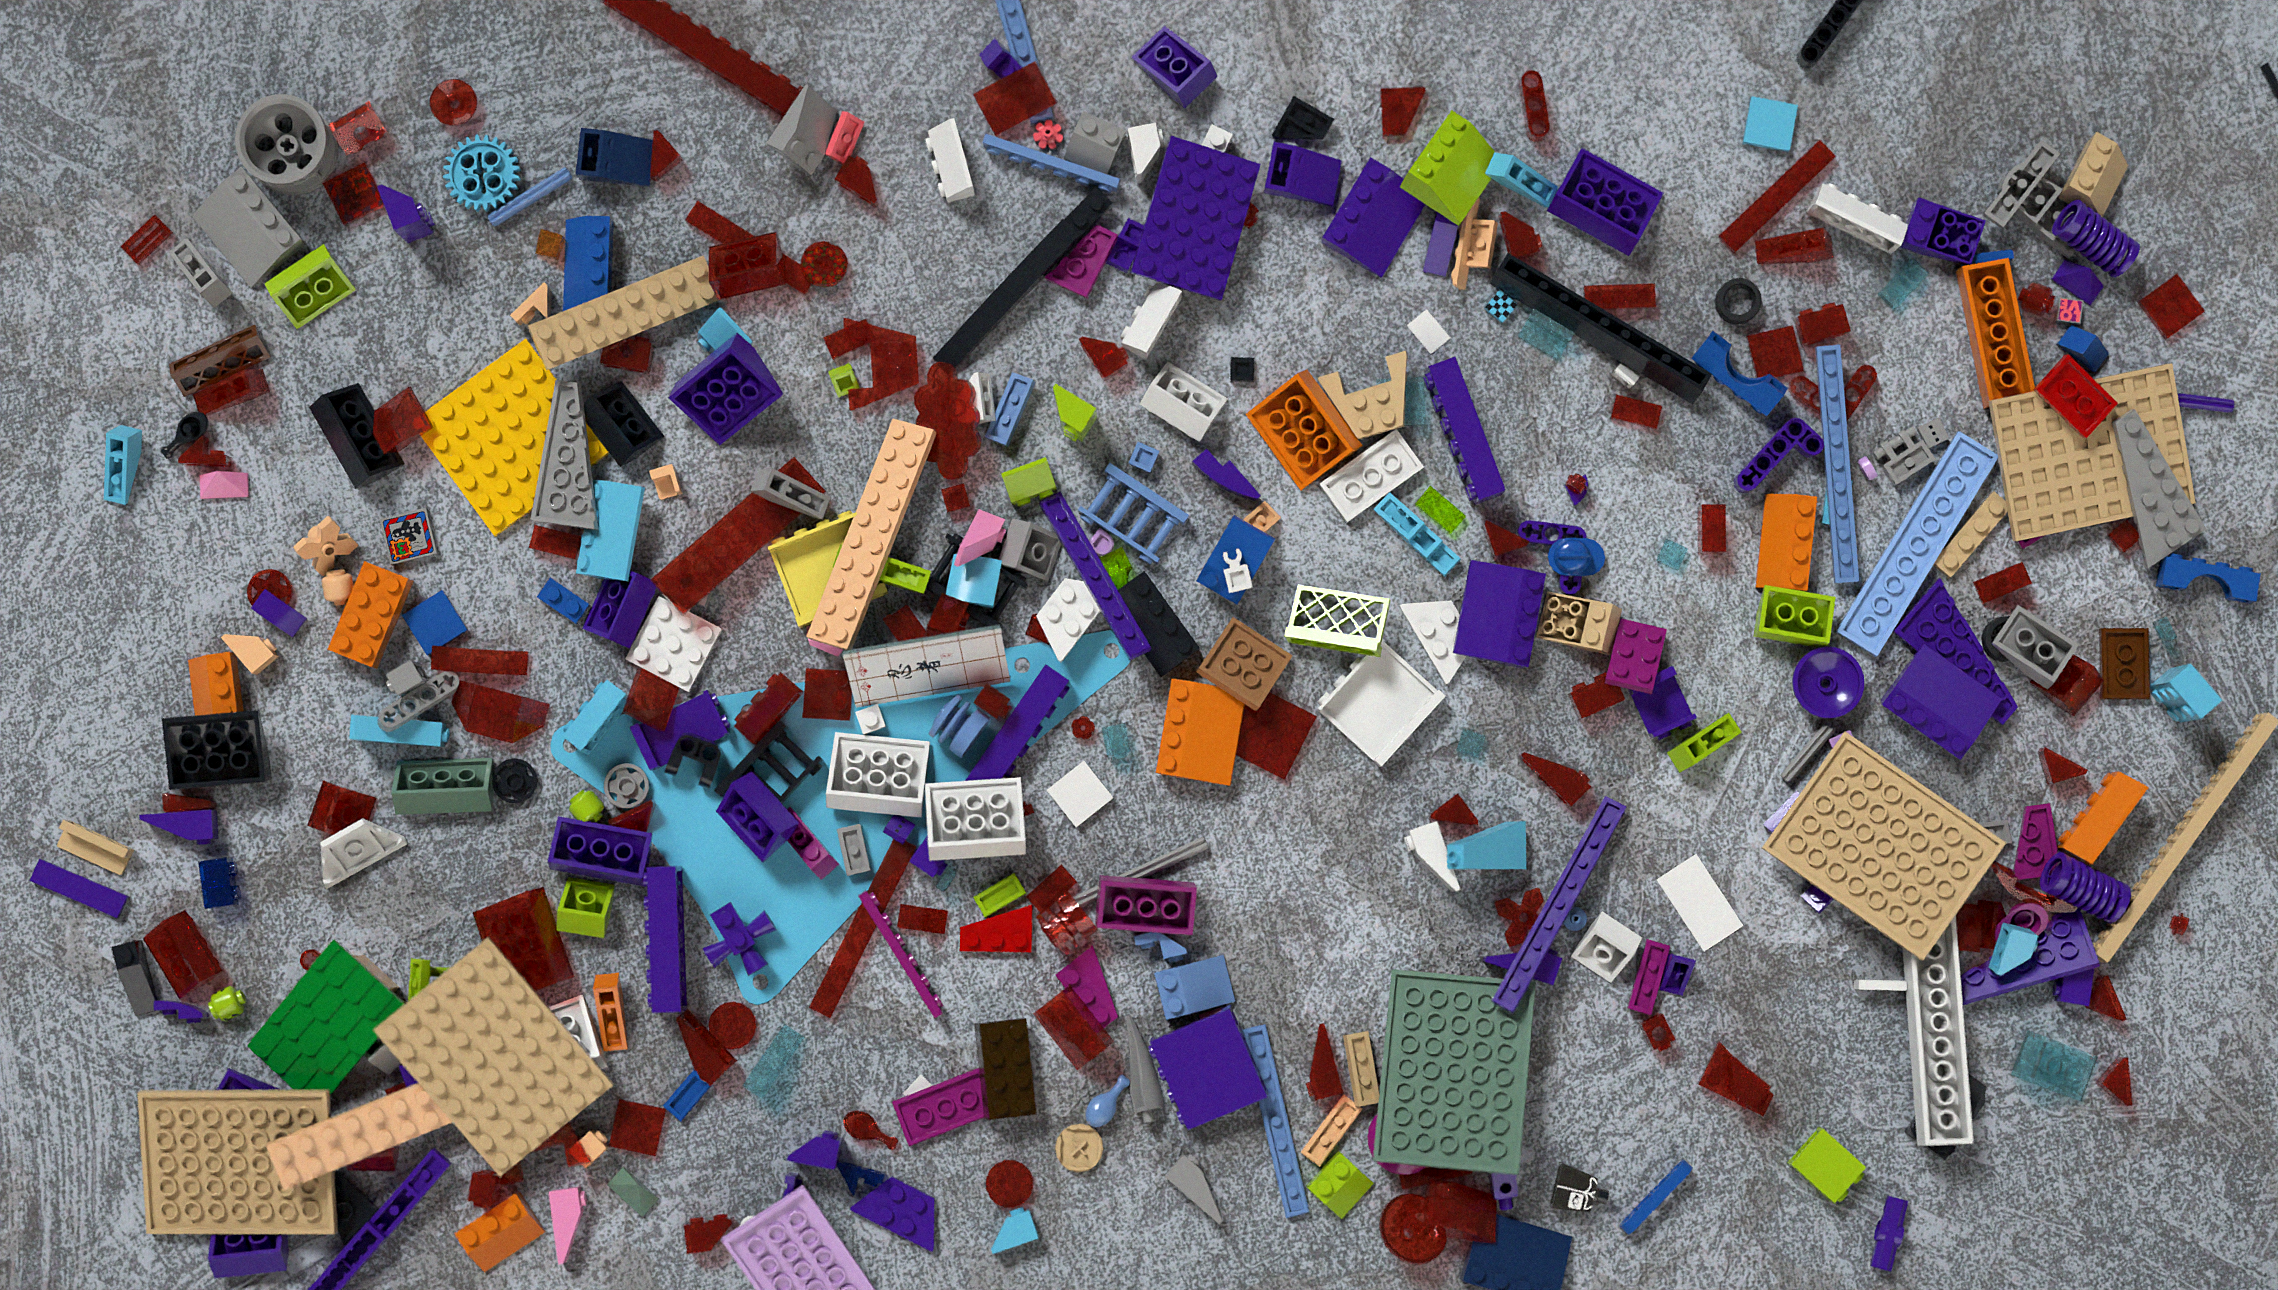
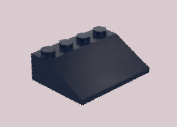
M1480 1209L1460 1279L1463 1282L1490 1290H1561L1572 1236Z

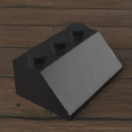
M622 381L590 396L583 404L586 424L620 467L637 459L664 438L663 433Z

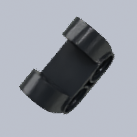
M683 733L672 750L664 773L676 776L683 756L705 764L698 785L710 789L718 767L721 748L715 741L693 733ZM686 738L691 739L694 742V748L691 750L683 749L681 741ZM707 747L715 748L717 751L716 757L711 759L705 757L704 749Z

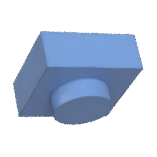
M1137 442L1128 464L1151 473L1160 451Z

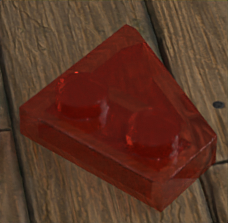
M1426 87L1380 89L1382 137L1406 136L1425 94Z

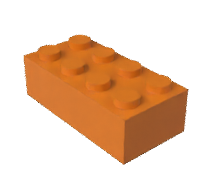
M364 561L327 650L378 669L414 581Z

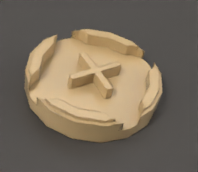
M1070 1125L1057 1138L1055 1146L1056 1155L1061 1164L1068 1170L1075 1172L1088 1171L1096 1166L1101 1159L1103 1152L1102 1139L1098 1132L1089 1125Z

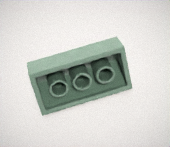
M493 758L397 761L391 792L395 814L492 811L494 798L492 786Z

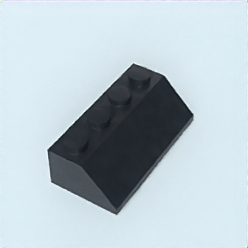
M359 383L322 394L309 407L355 489L374 483L405 464Z
M1145 571L1118 590L1151 646V651L1144 655L1160 677L1166 675L1200 650V647Z

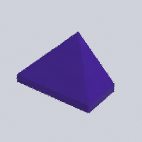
M2068 260L2062 262L2051 278L2052 281L2080 300H2083L2089 306L2092 305L2104 287L2090 268Z

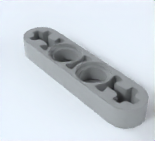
M452 671L442 672L380 711L377 720L378 726L386 732L394 731L457 691L459 685L458 675ZM444 679L446 681H453L451 687L449 685H445L441 688V691H439V687L443 685ZM430 690L435 694V698L433 700H426L423 698L422 692ZM410 702L414 704L416 710L414 712H405L402 705ZM396 711L399 715L394 717L393 723L390 721L384 722L385 716L391 718L396 714Z

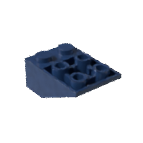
M581 128L575 174L579 180L650 187L655 140L607 130Z

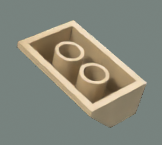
M2096 132L2085 144L2058 198L2068 204L2075 200H2081L2087 207L2092 208L2094 212L2099 213L2103 217L2128 167L2118 144Z

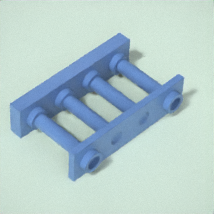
M1109 463L1104 470V473L1108 475L1106 477L1107 482L1088 510L1082 506L1079 507L1078 513L1081 514L1079 518L1089 525L1097 524L1139 552V558L1149 565L1152 562L1158 564L1160 558L1155 553L1173 526H1177L1178 523L1184 525L1189 515ZM1120 483L1128 488L1126 490L1127 494L1108 523L1095 515L1115 485L1118 486ZM1140 496L1147 501L1145 504L1147 507L1129 534L1125 536L1115 528L1134 499H1138ZM1161 510L1167 514L1165 517L1167 520L1146 550L1137 544L1135 540L1154 512Z

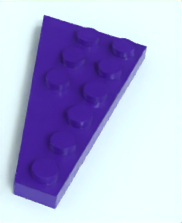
M1938 578L1896 626L1893 633L1915 652L1918 651L1923 643L2000 696L2002 700L1991 718L1998 724L2003 725L2018 706L2004 682L2000 680L1994 670L1993 664L1986 657L1981 644L1966 619L1962 617L1952 596L1945 589L1941 578Z

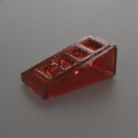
M162 793L163 811L166 813L216 809L217 803L210 800Z

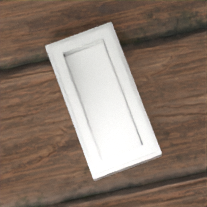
M1855 979L1854 989L1907 991V982Z

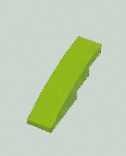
M840 544L833 564V568L840 553V550L842 548V544ZM888 557L879 582L924 594L931 571Z

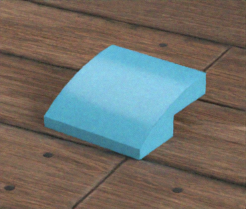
M954 554L945 601L964 605L970 603L992 608L1002 560L978 557L957 567L954 565L957 554Z

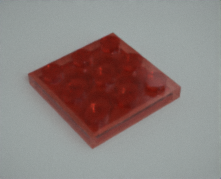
M1269 692L1257 711L1246 704L1244 705L1236 756L1285 780L1317 716Z

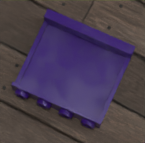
M1231 1005L1222 1008L1220 1012L1155 1038L1154 1036L1150 1040L1151 1045L1148 1046L1151 1057L1158 1060L1160 1067L1157 1069L1162 1081H1167L1170 1088L1167 1090L1170 1101L1172 1103L1176 1102L1179 1109L1176 1112L1181 1125H1186L1187 1130L1268 1097L1267 1088Z

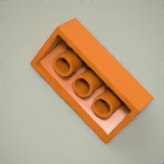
M1765 494L1755 588L1763 589L1765 585L1804 592L1808 591L1817 505L1816 496Z
M2119 771L2112 772L2111 774L2107 773L2100 782L2102 785L2097 793L2093 792L2087 799L2086 803L2088 806L2086 809L2076 814L2072 820L2074 825L2069 831L2065 830L2059 837L2058 841L2060 844L2057 846V849L2069 857L2085 863V865H2092L2149 787Z

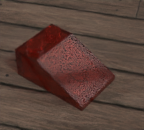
M1430 1179L1425 1189L1423 1235L1495 1243L1497 1200L1494 1199L1492 1194L1456 1182Z

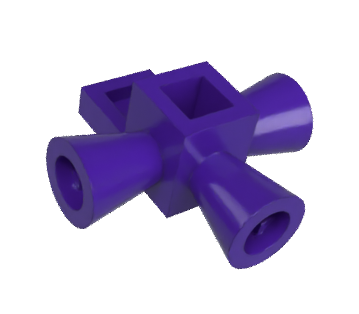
M731 902L710 914L725 939L703 947L705 955L714 968L731 953L734 956L741 955L748 976L769 964L753 947L758 943L755 938L777 931L765 910L749 925L742 921Z

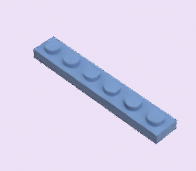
M985 134L983 139V147L987 148L986 151L997 156L1000 153L1008 155V159L1017 163H1022V160L1029 162L1031 167L1037 170L1044 171L1046 168L1052 170L1053 174L1058 177L1066 178L1070 176L1076 178L1075 181L1079 184L1088 186L1091 183L1097 185L1100 191L1111 193V191L1117 192L1120 185L1119 178L1001 138Z

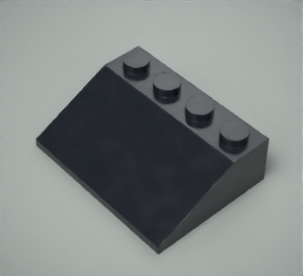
M259 710L162 718L169 790L258 783L272 779L269 752Z

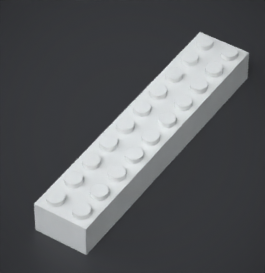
M1954 916L1923 961L1903 948L1905 982H1907L1906 1001L1917 1146L1973 1143L1956 916Z

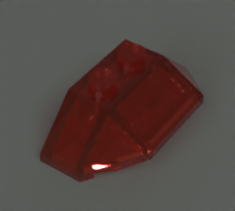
M459 680L457 691L453 694L451 701L467 732L512 744L543 728L550 707L548 703Z

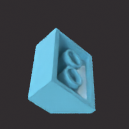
M608 680L604 683L600 682L593 691L595 694L593 698L581 705L578 710L580 713L575 720L571 719L563 729L565 732L563 737L588 756L633 700Z

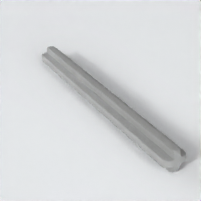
M1201 837L1123 873L1119 877L1146 878L1206 850L1208 844L1205 838ZM1098 886L1076 896L1080 907L1097 900Z

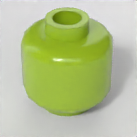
M583 789L569 801L571 804L569 812L576 820L597 823L603 818L601 812L604 810L605 805L593 791L585 792Z

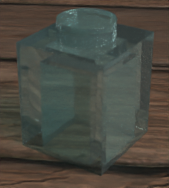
M1125 723L1103 727L1102 733L1107 757L1112 756L1113 760L1127 758L1126 753L1131 751Z

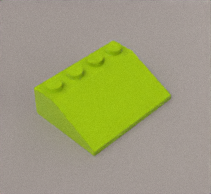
M1451 110L1406 174L1400 188L1459 226L1492 179L1485 172L1496 152L1471 122Z

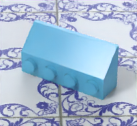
M593 480L598 530L584 528L576 574L598 579L628 581L645 487L612 481Z

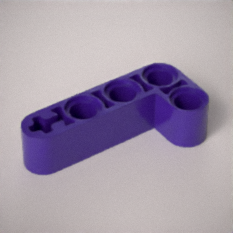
M1800 418L1790 419L1735 476L1734 488L1740 493H1748L1756 488L1792 448H1795L1806 458L1815 457L1824 448L1823 439ZM1790 424L1798 427L1799 434L1797 436L1790 434L1788 429ZM1808 440L1815 442V452L1807 449L1806 442ZM1777 441L1783 445L1782 453L1774 451L1773 442ZM1758 459H1764L1767 462L1766 470H1761L1757 467ZM1753 473L1755 476L1749 480L1748 485L1744 486L1742 484L1743 479Z

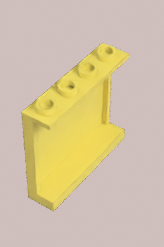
M846 511L839 514V519L835 521L823 520L816 524L817 528L809 531L807 528L800 529L793 533L794 537L785 539V537L777 538L771 541V546H768L799 628L812 623L832 573L840 544L843 545L853 517L857 515V512ZM878 582L871 600L889 594L884 583Z

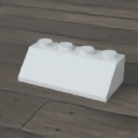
M1822 184L1818 188L1806 212L1807 214L1890 254L1902 245L1908 224L1904 223L1901 217L1894 214L1889 216L1874 204L1867 205L1860 202L1861 199L1858 196L1850 193L1846 195L1840 192V189L1833 184Z

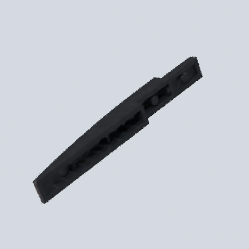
M1095 187L1008 275L935 354L933 359L950 375L1048 274V271L1098 221L1113 205V202Z

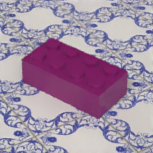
M1099 875L1095 914L1096 927L1193 935L1197 887L1194 882Z

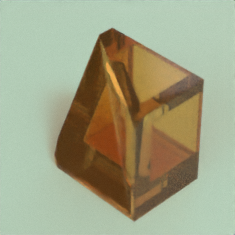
M540 229L535 254L558 261L565 237Z

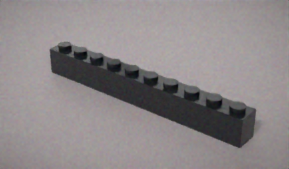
M1507 253L1489 283L1692 405L1703 392L1712 376L1710 372L1510 253Z

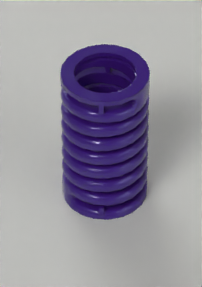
M2075 200L2068 204L2053 224L2052 233L2056 237L2066 242L2068 246H2073L2075 251L2084 257L2086 256L2089 261H2093L2094 265L2100 266L2101 270L2108 272V275L2112 278L2122 275L2129 269L2140 250L2138 242L2128 237L2126 233L2115 227L2111 222H2108L2104 217H2101L2099 213L2094 212L2092 208L2087 207L2081 200ZM2073 211V213L2065 220L2061 227L2060 225L2064 218ZM2127 249H2128V252H2127V255H2126L2125 259H2124L2123 262L2118 266V264L2120 263V261L2122 260V258L2124 257V255H2125V253H2126V251H2127Z
M2062 852L2056 853L2049 859L2040 878V888L2042 891L2056 896L2066 903H2071L2073 906L2079 907L2081 910L2087 911V913L2095 915L2097 918H2103L2107 923H2114L2123 915L2131 898V889L2127 884L2097 869H2093L2091 866L2085 865V863L2077 861V859L2069 857ZM2117 898H2118L2117 905H2116L2115 909L2112 911V909H2113V907H2114V905H2115V903H2116V900H2117Z

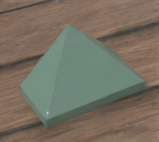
M624 1166L607 1184L642 1217L659 1199Z

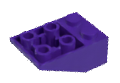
M1274 142L1264 193L1333 207L1342 160L1298 146Z
M1918 197L1912 205L1906 223L1908 227L1900 248L1920 255L1971 265L1986 220Z

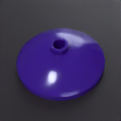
M1836 647L1817 648L1808 652L1797 663L1792 677L1793 692L1798 703L1810 714L1820 718L1840 717L1850 712L1859 703L1864 691L1863 671L1857 660L1848 652ZM1823 679H1826L1829 682V686L1827 688H1824L1821 685Z

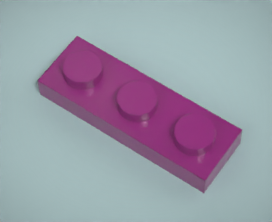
M1646 939L1629 998L1628 1009L1648 1015L1652 1014L1670 950L1669 945Z

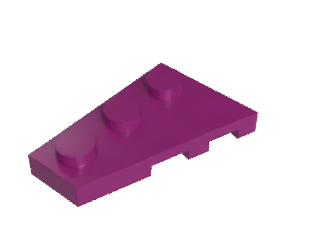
M1093 946L1055 974L1099 1032L1118 1017Z

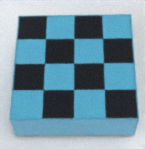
M1499 290L1484 309L1502 324L1518 304Z

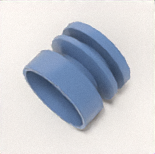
M957 694L940 710L928 734L934 738L940 730L943 731L938 742L943 743L948 737H951L953 740L949 750L962 758L979 738L991 718L979 709L970 716L966 714L970 707V702L967 701L961 708H958L963 697Z

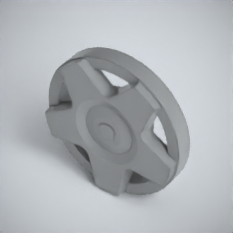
M626 763L615 766L608 772L604 780L606 797L612 804L620 808L638 806L645 800L649 791L647 775L640 767ZM626 767L633 768L637 771L630 774ZM616 771V779L609 781L612 774ZM643 780L645 782L644 790L640 787V784ZM609 792L617 794V802L611 797ZM631 798L638 800L632 804H628Z

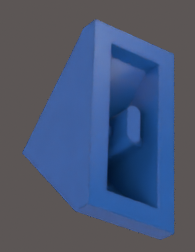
M2072 325L2056 344L2094 373L2109 355V352L2096 335Z

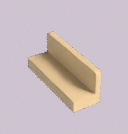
M62 820L59 829H62L63 833L57 843V847L118 875H123L134 849L71 820Z

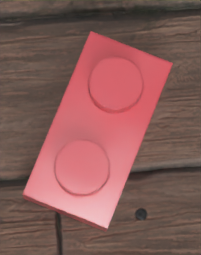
M842 111L825 155L840 164L847 165L865 122L849 112Z

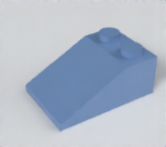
M1224 955L1154 972L1166 1020L1235 1002Z

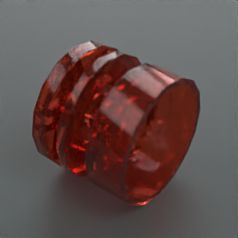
M1067 891L1056 900V904L1060 909L1057 914L1047 907L1045 910L1052 918L1047 921L1041 913L1036 916L1044 934L1056 948L1063 951L1066 955L1071 952L1065 944L1068 940L1075 947L1079 946L1074 935L1079 933L1083 938L1088 939L1098 931L1095 924Z

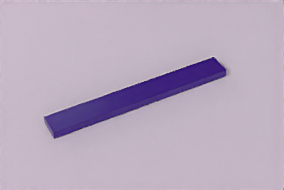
M1061 492L1039 501V506L1129 661L1151 651V646Z

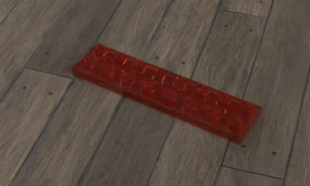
M795 457L778 470L814 490L826 494L823 487ZM752 492L651 578V582L674 608L684 616L802 513L771 502Z

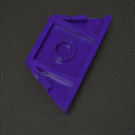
M891 1176L851 1206V1211L933 1252L935 1226L934 1197Z

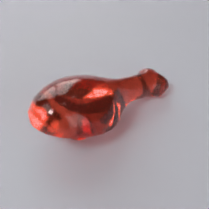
M851 1111L844 1116V1128L853 1138L862 1141L878 1140L884 1143L890 1150L896 1148L899 1139L883 1133L875 1119L868 1113Z

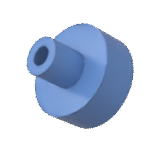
M1572 907L1563 925L1571 931L1581 930L1587 922L1586 913L1579 907Z

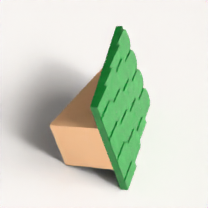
M333 939L251 1039L247 1047L292 1089L329 1090L331 1096L379 1038L374 1032V1028L405 1003L394 994L399 986L365 955H352L337 940Z

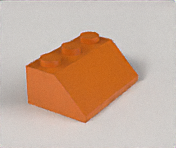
M235 653L209 654L188 660L195 715L244 711L238 662Z
M517 1192L454 1234L467 1255L486 1272L546 1231L522 1193Z

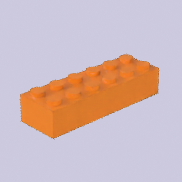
M2009 258L1962 266L1956 271L1983 409H1988L1989 400L2033 392L2035 385Z

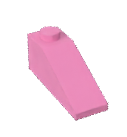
M979 509L959 547L954 565L959 567L992 551L997 542L1002 543L1006 533V529H1003L1005 519Z
M581 1186L549 1192L558 1264L567 1262L584 1212V1206L587 1205L586 1193L581 1191Z

